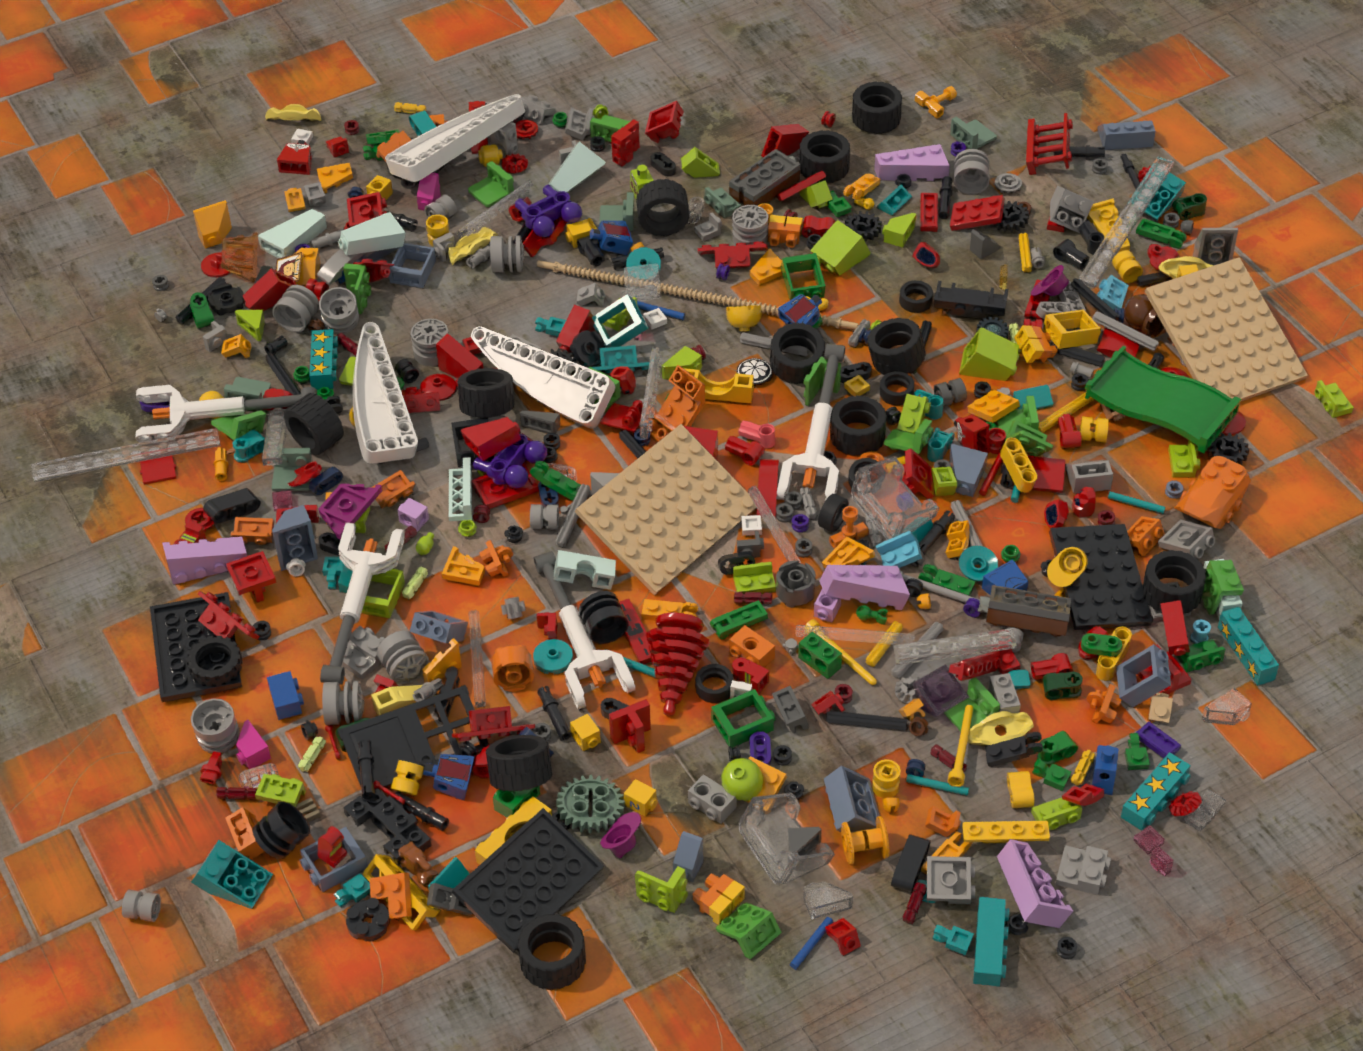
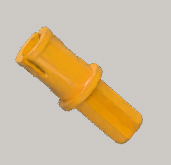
M221 447L215 451V461L213 463L215 478L218 481L227 479V467L229 465L227 451Z

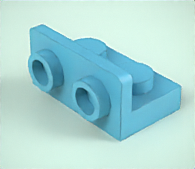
M1110 275L1107 280L1103 279L1100 283V291L1097 293V296L1113 310L1114 308L1120 310L1129 285Z
M911 531L876 545V550L881 555L883 566H898V568L922 559L918 540Z

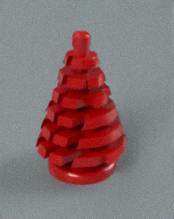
M671 612L658 615L656 618L657 628L651 629L646 633L647 641L650 644L649 652L652 656V665L655 666V678L659 679V681L657 680L659 691H662L660 699L665 703L663 713L667 716L675 714V704L681 702L683 698L682 693L686 692L688 688L687 683L691 681L693 672L696 671L698 662L705 653L703 651L707 649L710 643L709 639L700 633L704 627L701 619L689 614Z

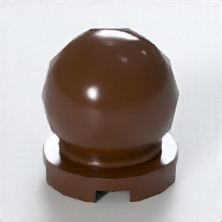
M1135 295L1127 301L1124 308V317L1131 327L1138 330L1142 329V333L1149 337L1152 335L1156 337L1164 329L1147 295Z

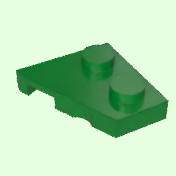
M397 129L366 134V140L372 146L383 142L387 143L394 133L400 132Z

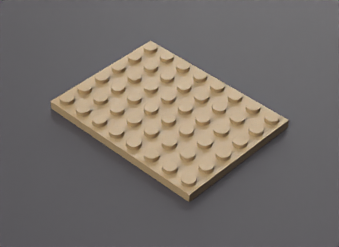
M1240 257L1146 288L1145 294L1193 379L1221 391L1232 399L1236 396L1241 401L1307 378L1308 374Z
M680 424L577 507L575 513L655 596L741 522V516H748L757 509V502Z

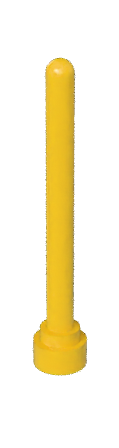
M815 619L810 620L805 625L804 632L808 635L814 632L842 653V660L870 685H876V678L822 632L821 625Z
M972 705L965 707L954 769L948 774L947 782L953 787H961L965 781V774L962 768L973 714Z

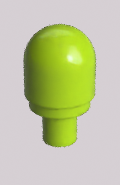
M429 532L426 536L419 539L415 547L418 554L427 555L431 551L434 544L433 538L435 537L433 533Z

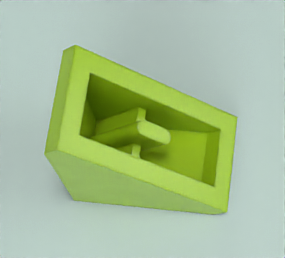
M236 310L237 324L258 342L261 341L265 325L263 310Z
M932 468L935 496L954 495L957 481L952 468Z

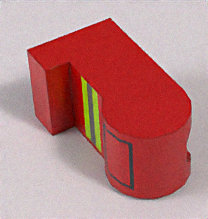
M188 522L185 525L184 533L173 545L179 544V541H187L189 544L199 543V540L206 539L204 527Z
M737 658L733 661L732 673L735 680L752 684V690L755 689L758 694L769 683V670L745 658Z
M330 826L327 833L318 838V857L333 868L347 856V851L342 848L344 836L337 828Z

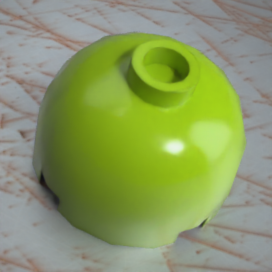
M738 758L732 760L724 767L721 774L722 786L727 793L735 796L737 800L749 801L755 798L762 790L763 774L759 766L752 760Z

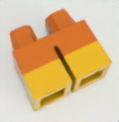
M770 215L768 227V242H770V245L777 246L779 243H786L787 247L794 248L796 244H799L803 218L787 216L786 221V216Z
M1022 325L1014 337L1027 363H1033L1035 359H1041L1045 363L1047 358H1053L1058 351L1055 346H1050V335L1043 332L1041 327Z
M711 873L705 881V886L709 890L706 892L699 887L692 894L693 901L700 906V912L707 913L713 918V922L719 925L745 899V886L725 874L718 877Z

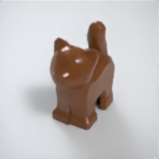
M412 841L398 850L399 856L403 857L400 861L401 866L407 868L413 875H416L417 881L420 884H429L438 875L437 871L431 869L432 866L426 861L423 851L416 847Z

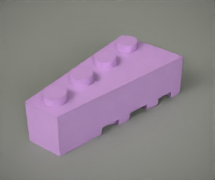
M938 144L875 154L874 170L877 177L885 181H895L900 174L909 175L911 181H917V178H927V181H934V178L949 176V163L941 145Z
M242 537L217 538L215 542H209L204 539L199 540V543L189 544L187 541H179V544L170 545L169 542L162 543L173 585L228 571L226 563L247 556Z
M827 565L820 579L825 596L845 600L855 598L860 603L867 604L870 601L878 603V606L886 607L887 605L895 606L896 610L901 611L910 596L898 566Z
M1010 839L997 858L1024 921L1060 928L1072 914V908L1070 905L1063 903L1061 899L1064 896L1060 890L1055 891L1050 883L1052 878L1040 868L1041 862L1029 844Z

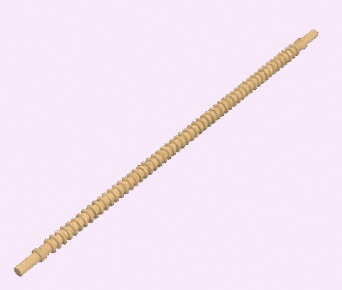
M540 260L537 262V267L550 269L556 273L563 272V274L568 273V275L573 274V276L577 275L578 277L582 275L583 278L587 276V279L591 277L592 280L596 278L597 281L601 279L602 282L606 280L607 283L609 281L612 284L616 282L617 285L621 283L622 286L624 284L626 287L630 285L631 288L635 286L636 289L640 287L641 290L645 288L646 291L650 289V291L664 292V294L669 293V295L674 294V296L679 295V297L684 296V298L689 297V299L703 300V302L707 300L708 303L712 301L713 304L717 302L718 305L722 303L723 306L727 304L728 307L731 305L734 307L761 305L763 314L767 312L768 315L772 313L773 316L777 314L779 317L776 305L772 307L771 304L767 306L766 303L762 305L761 302L757 304L756 301L752 303L751 300L749 302L746 299L742 301L741 298L737 300V297L732 299V296L727 298V295L722 297V294L718 296L717 293L713 295L712 292L708 294L707 291L703 293L702 290L698 292L697 289L693 291L692 288L688 290L687 287L683 289V287L669 286V284L664 285V283L659 284V282L654 283V281L649 282V280L645 281L644 279L640 281L639 278L635 280L634 277L630 279V276L626 278L625 275L621 277L620 274L616 276L615 273L611 275L610 272L606 274L605 271L601 273L600 270L597 272L595 269L592 271L590 268L587 270L586 267L582 269L581 266L577 268V266L562 265L559 262L551 263ZM821 316L823 326L827 324L828 327L832 325L838 329L842 327L855 330L859 325L858 323L843 321L842 318L833 319L831 316Z

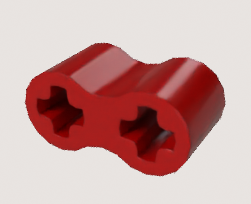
M808 215L803 221L802 235L806 238L812 234L822 237L836 221L831 217L817 218Z

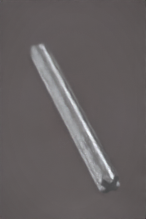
M756 486L749 488L748 493L787 561L795 560L802 564Z
M471 610L468 614L475 706L480 708L486 706L479 611Z
M797 625L795 630L797 637H806L811 632H814L822 639L907 646H913L915 642V635L908 633Z

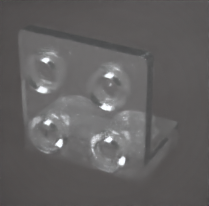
M657 263L624 268L625 291H622L623 297L628 294L631 298H637V301L661 298L659 265Z

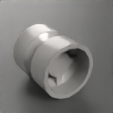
M443 195L436 199L435 203L432 202L425 206L424 210L427 218L436 214L449 218L456 214L457 207L451 197Z
M531 504L530 528L542 529L545 526L546 529L557 530L559 526V505L543 507L542 504Z
M127 890L122 902L123 917L137 919L140 916V919L144 921H156L161 907L160 894L148 892L143 895L141 891Z

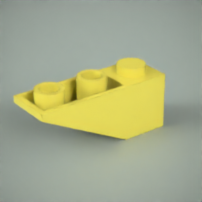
M422 685L389 687L372 694L373 707L377 716L416 703L413 699V694H415L413 692L421 688Z

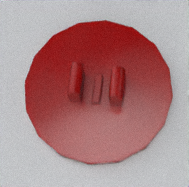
M223 252L210 254L201 262L202 272L214 278L226 276L235 268L233 256Z

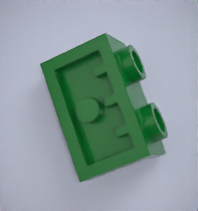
M1210 639L1190 645V652L1177 656L1186 672L1200 670L1203 667L1217 665L1222 662L1225 648L1223 646L1218 648L1214 640Z

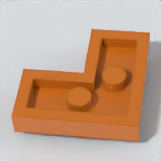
M409 873L370 878V896L377 900L388 899L389 919L412 917Z

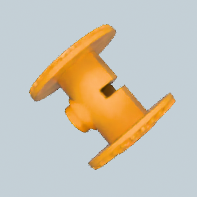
M881 816L876 817V828L850 832L847 822L841 824L842 844L849 864H854V852L880 848L882 857L884 859L889 857L888 833Z

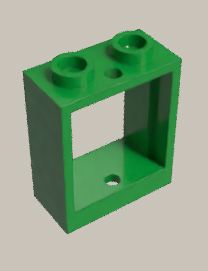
M816 253L782 258L781 270L789 300L800 294L810 298L814 295L819 297L825 296L826 286ZM813 270L816 281L815 286L793 289L789 273Z
M755 689L711 707V720L727 745L732 748L750 741V736L755 732L769 733L774 731L775 715L772 710H768L763 696H759ZM754 705L762 719L734 729L727 715Z

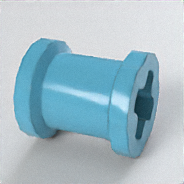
M1200 619L1193 623L1194 632L1190 636L1192 643L1197 644L1209 639L1208 633L1211 630V625L1208 621Z

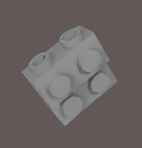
M1180 519L1158 543L1160 548L1183 551L1200 559L1204 554V550L1208 547H1213L1215 537L1211 527Z
M359 626L351 633L342 666L363 680L381 664L377 656V649L385 638H377L369 627L364 629Z
M1065 845L1055 885L1098 895L1100 887L1104 888L1107 875L1103 874L1104 869L1109 870L1111 858L1107 857L1108 850L1087 846L1086 850Z
M927 856V901H948V904H970L971 898L975 899V885H971V877L975 878V864H971V857Z

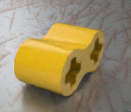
M1029 771L1008 772L1007 787L1010 794L1011 807H1034V792L1031 786Z

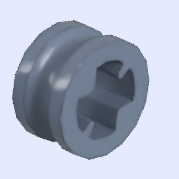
M1169 481L1166 485L1165 494L1169 498L1177 499L1182 495L1183 485L1178 481Z

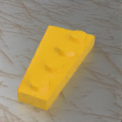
M1113 198L1093 204L1087 219L1090 223L1094 224L1098 232L1104 235L1105 244L1115 255L1121 251L1130 250V243L1125 230H1123V224L1121 219H1119V212L1115 208Z

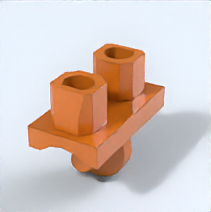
M491 540L485 542L488 548L479 554L485 564L493 560V562L485 566L487 572L491 577L499 573L503 577L507 576L509 573L503 561L506 563L510 562V558L513 556L512 549L501 545L498 550L494 547Z
M1110 684L1107 691L1101 693L1100 690H1095V692L1088 693L1087 702L1092 709L1096 708L1092 718L1093 722L1098 723L1100 720L1111 723L1115 719L1117 712L1109 708V706L1116 709L1121 703L1119 695L1114 692L1116 686Z

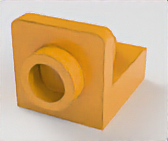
M290 188L284 191L288 212L305 209L301 188Z
M242 334L223 341L221 354L227 358L241 353L245 358L250 357L251 343Z

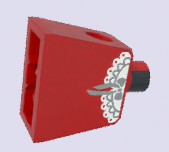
M299 140L297 144H286L277 158L279 173L310 175L312 154L310 145L304 140Z
M973 414L964 418L959 417L954 421V426L957 428V440L961 446L990 453L988 423Z

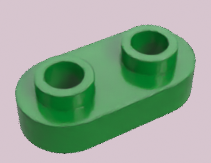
M1088 633L1081 639V649L1088 654L1113 657L1120 654L1122 641L1115 636Z

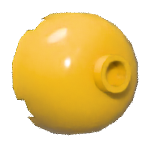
M761 305L726 307V316L729 324L739 328V331H750V327L756 326L761 319Z

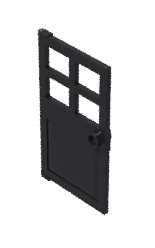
M466 685L338 729V735L341 741H343L361 790L360 764H358L357 758L359 757L358 741L362 742V739H369L371 741L372 756H374V781H379L383 787L392 785L393 778L397 777L398 774L395 771L398 760L411 762L425 767L426 763L438 765L439 759H435L428 743V738L446 732L454 754L451 755H461L456 738H452V730L470 724L469 711L475 710ZM460 696L468 717L449 723L441 702ZM435 705L443 726L424 732L416 711ZM476 736L479 745H476L475 747L478 749L480 753L483 748L489 745L487 738L479 739L478 736Z

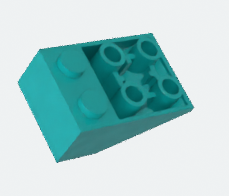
M1157 165L1128 203L1158 220L1172 207L1173 202L1182 195L1186 182Z
M218 840L191 883L211 895L252 909L273 874Z

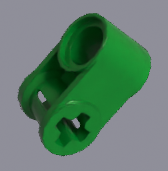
M200 292L194 293L190 298V307L196 327L199 329L211 325L214 317L205 295ZM195 300H198L199 302H201V305H198V303H195Z
M1060 731L1040 741L1043 744V751L1037 754V759L1050 766L1052 763L1054 764L1073 756L1077 752L1078 746L1066 731Z

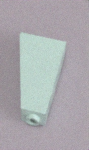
M578 142L551 179L549 185L557 192L565 191L569 193L595 174L606 162L581 142Z
M311 209L259 234L260 249L277 258L294 254L296 246L310 243L311 240L327 229L325 215Z
M391 212L341 231L338 244L346 256L403 247L405 231Z

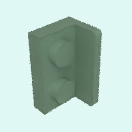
M709 187L705 188V202L714 208L716 213L720 214L724 219L733 215L734 211L741 207L723 188L714 191Z

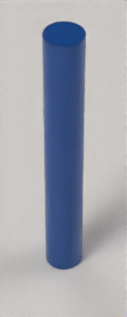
M637 301L639 309L652 311L659 308L665 316L681 320L685 319V313Z
M830 917L824 919L791 961L790 966L796 970L822 938L826 932L825 927L833 923Z

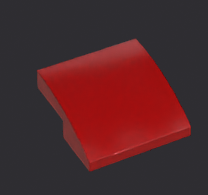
M1104 327L1097 351L1112 358L1115 351H1118L1122 346H1126V352L1136 357L1140 344Z
M1028 456L1037 473V480L1031 490L1063 493L1065 459Z

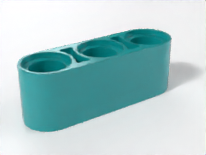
M425 110L409 116V122L417 136L436 128V125Z

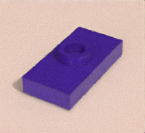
M1147 722L1136 732L1138 733L1139 741L1162 758H1165L1169 752L1175 755L1181 749V744L1151 722Z

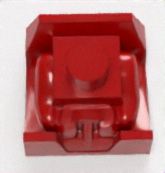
M678 101L650 112L645 134L652 141L659 143L660 138L665 139L670 136L672 139H675L679 136L680 122L682 121L680 117L683 116L684 111Z

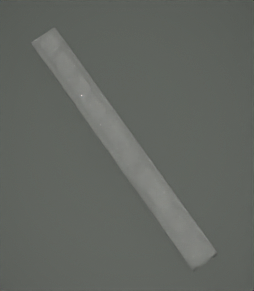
M1162 157L1156 158L1078 278L1086 286L1096 287L1111 264L1112 259L1118 253L1173 168L1174 162L1172 160Z
M217 428L33 463L31 464L34 482L217 447L221 446Z

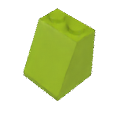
M839 220L830 227L810 250L811 253L817 254L819 265L822 263L830 273L835 272L839 276L871 254L863 237Z
M981 327L964 348L959 374L1006 381L1017 370L1016 362L1020 355L1018 353L1019 345Z

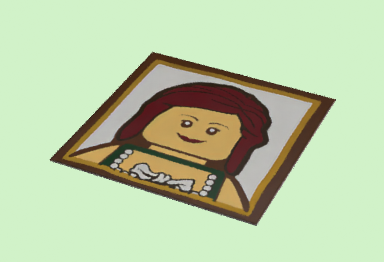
M302 252L278 258L275 270L294 278L295 282L299 281Z

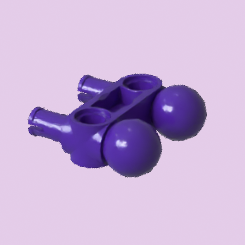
M549 184L543 188V194L547 196L546 198L531 205H528L522 198L515 201V207L522 213L525 225L529 229H533L535 234L542 238L549 237L553 233L555 228L554 220L562 217L565 222L572 224L578 222L583 214L580 205L570 200L569 193L565 191L557 192Z
M519 434L521 440L500 451L491 462L476 458L473 466L475 470L487 473L488 477L492 478V481L496 484L507 483L512 488H521L528 481V472L522 467V464L525 460L532 464H535L537 461H544L547 456V448L542 442L529 441L525 435Z

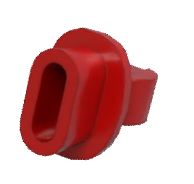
M213 751L208 764L202 766L200 770L202 773L200 777L201 782L215 784L217 779L221 778V752Z

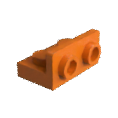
M1141 516L1127 531L1131 546L1138 547L1140 556H1145L1165 535L1160 519Z

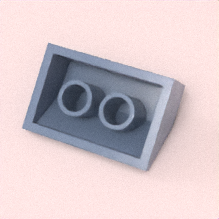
M1152 121L1110 123L1097 127L1102 146H1105V150L1153 147L1156 131Z
M304 505L285 510L272 529L281 571L286 570L287 563L294 558L303 560L305 563L318 559L311 520Z
M840 766L826 776L824 782L830 802V809L835 821V828L841 832V824L843 822L848 823L850 832L876 828V817L880 815L870 778L844 766Z

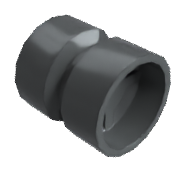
M961 378L950 380L948 384L942 382L934 385V395H939L943 398V407L951 405L952 402L959 403L967 399L966 387Z

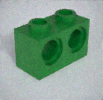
M811 632L799 642L798 658L825 678L829 679L841 669L842 653L814 632Z
M540 787L523 791H502L499 789L493 796L494 810L508 818V816L513 815L519 810L523 802L528 801L532 796L537 798L540 795Z

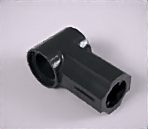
M1090 221L1083 222L1079 226V232L1087 244V251L1092 255L1101 254L1103 251L1104 235L1098 232Z
M590 236L577 239L579 252L585 254L591 265L595 267L600 266L605 261L596 239H590Z
M1069 239L1064 240L1053 248V255L1059 261L1067 260L1080 269L1085 268L1089 262L1090 257L1076 249L1075 244Z

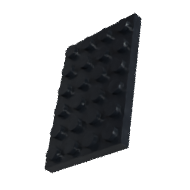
M1125 524L1050 528L1049 535L1055 557L1065 548L1077 547L1085 552L1088 559L1085 571L1071 585L1063 587L1066 598H1071L1070 615L1074 630L1092 629L1095 626H1100L1101 628L1151 626L1153 620L1147 600L1143 595V585Z
M228 592L215 594L218 598L216 601L219 604L223 602L231 608ZM202 597L150 606L161 702L242 687L240 672L237 673L238 676L235 679H231V682L223 683L222 686L217 687L216 685H212V687H207L206 684L200 685L197 680L194 681L189 673L186 658H188V651L192 650L191 647L199 643L198 641L201 639H208L207 637L209 636L217 637L198 621L209 605ZM234 633V635L231 637V641H232V642H233V641L236 642L235 633ZM224 652L209 653L199 661L198 666L204 670H218L226 666L231 656Z
M542 808L452 890V894L514 953L518 949L519 935L527 923L539 916H545L546 914L555 915L603 870L604 865Z

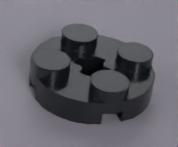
M231 284L217 286L213 289L211 296L210 294L208 296L210 307L218 315L242 310L245 301L242 289L238 286L237 288L232 287Z
M585 330L578 333L570 345V350L575 359L584 367L595 366L601 363L599 348H605L602 337L594 331ZM586 346L591 347L590 352L587 351Z
M376 898L360 901L346 912L347 929L350 935L356 939L361 938L365 939V941L377 940L386 933L387 927L390 924L388 909ZM367 917H371V918H372V919H371L372 922L369 923V924H368L367 921H366V922H362V921H364V919L367 918Z

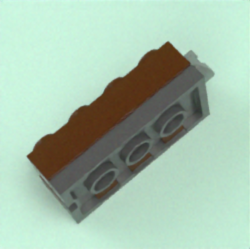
M775 149L729 181V195L738 203L743 202L744 206H758L768 203L777 194L785 191L800 180V164L796 162L794 156L788 157Z
M992 585L990 597L980 596L978 612L987 613L986 622L994 626L1005 625L1011 628L1028 629L1034 633L1046 632L1053 636H1066L1071 598Z

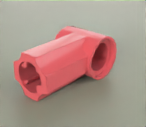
M744 420L740 424L739 436L758 441L766 449L772 448L775 445V428L773 425L763 424L760 426Z

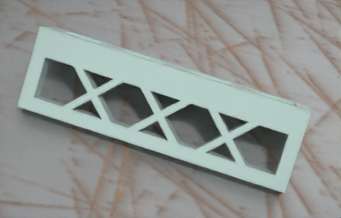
M463 458V468L449 469V521L472 520V469L470 458ZM463 475V477H461L460 479H457L453 476ZM457 486L462 487L459 491L455 490ZM457 498L462 499V501L459 503L455 502L454 500H456ZM457 510H460V511H462L464 514H453V513L456 512Z

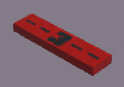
M630 599L620 601L621 608L629 622V627L624 635L633 653L641 664L652 662V656L649 652L650 644L646 637L647 632Z

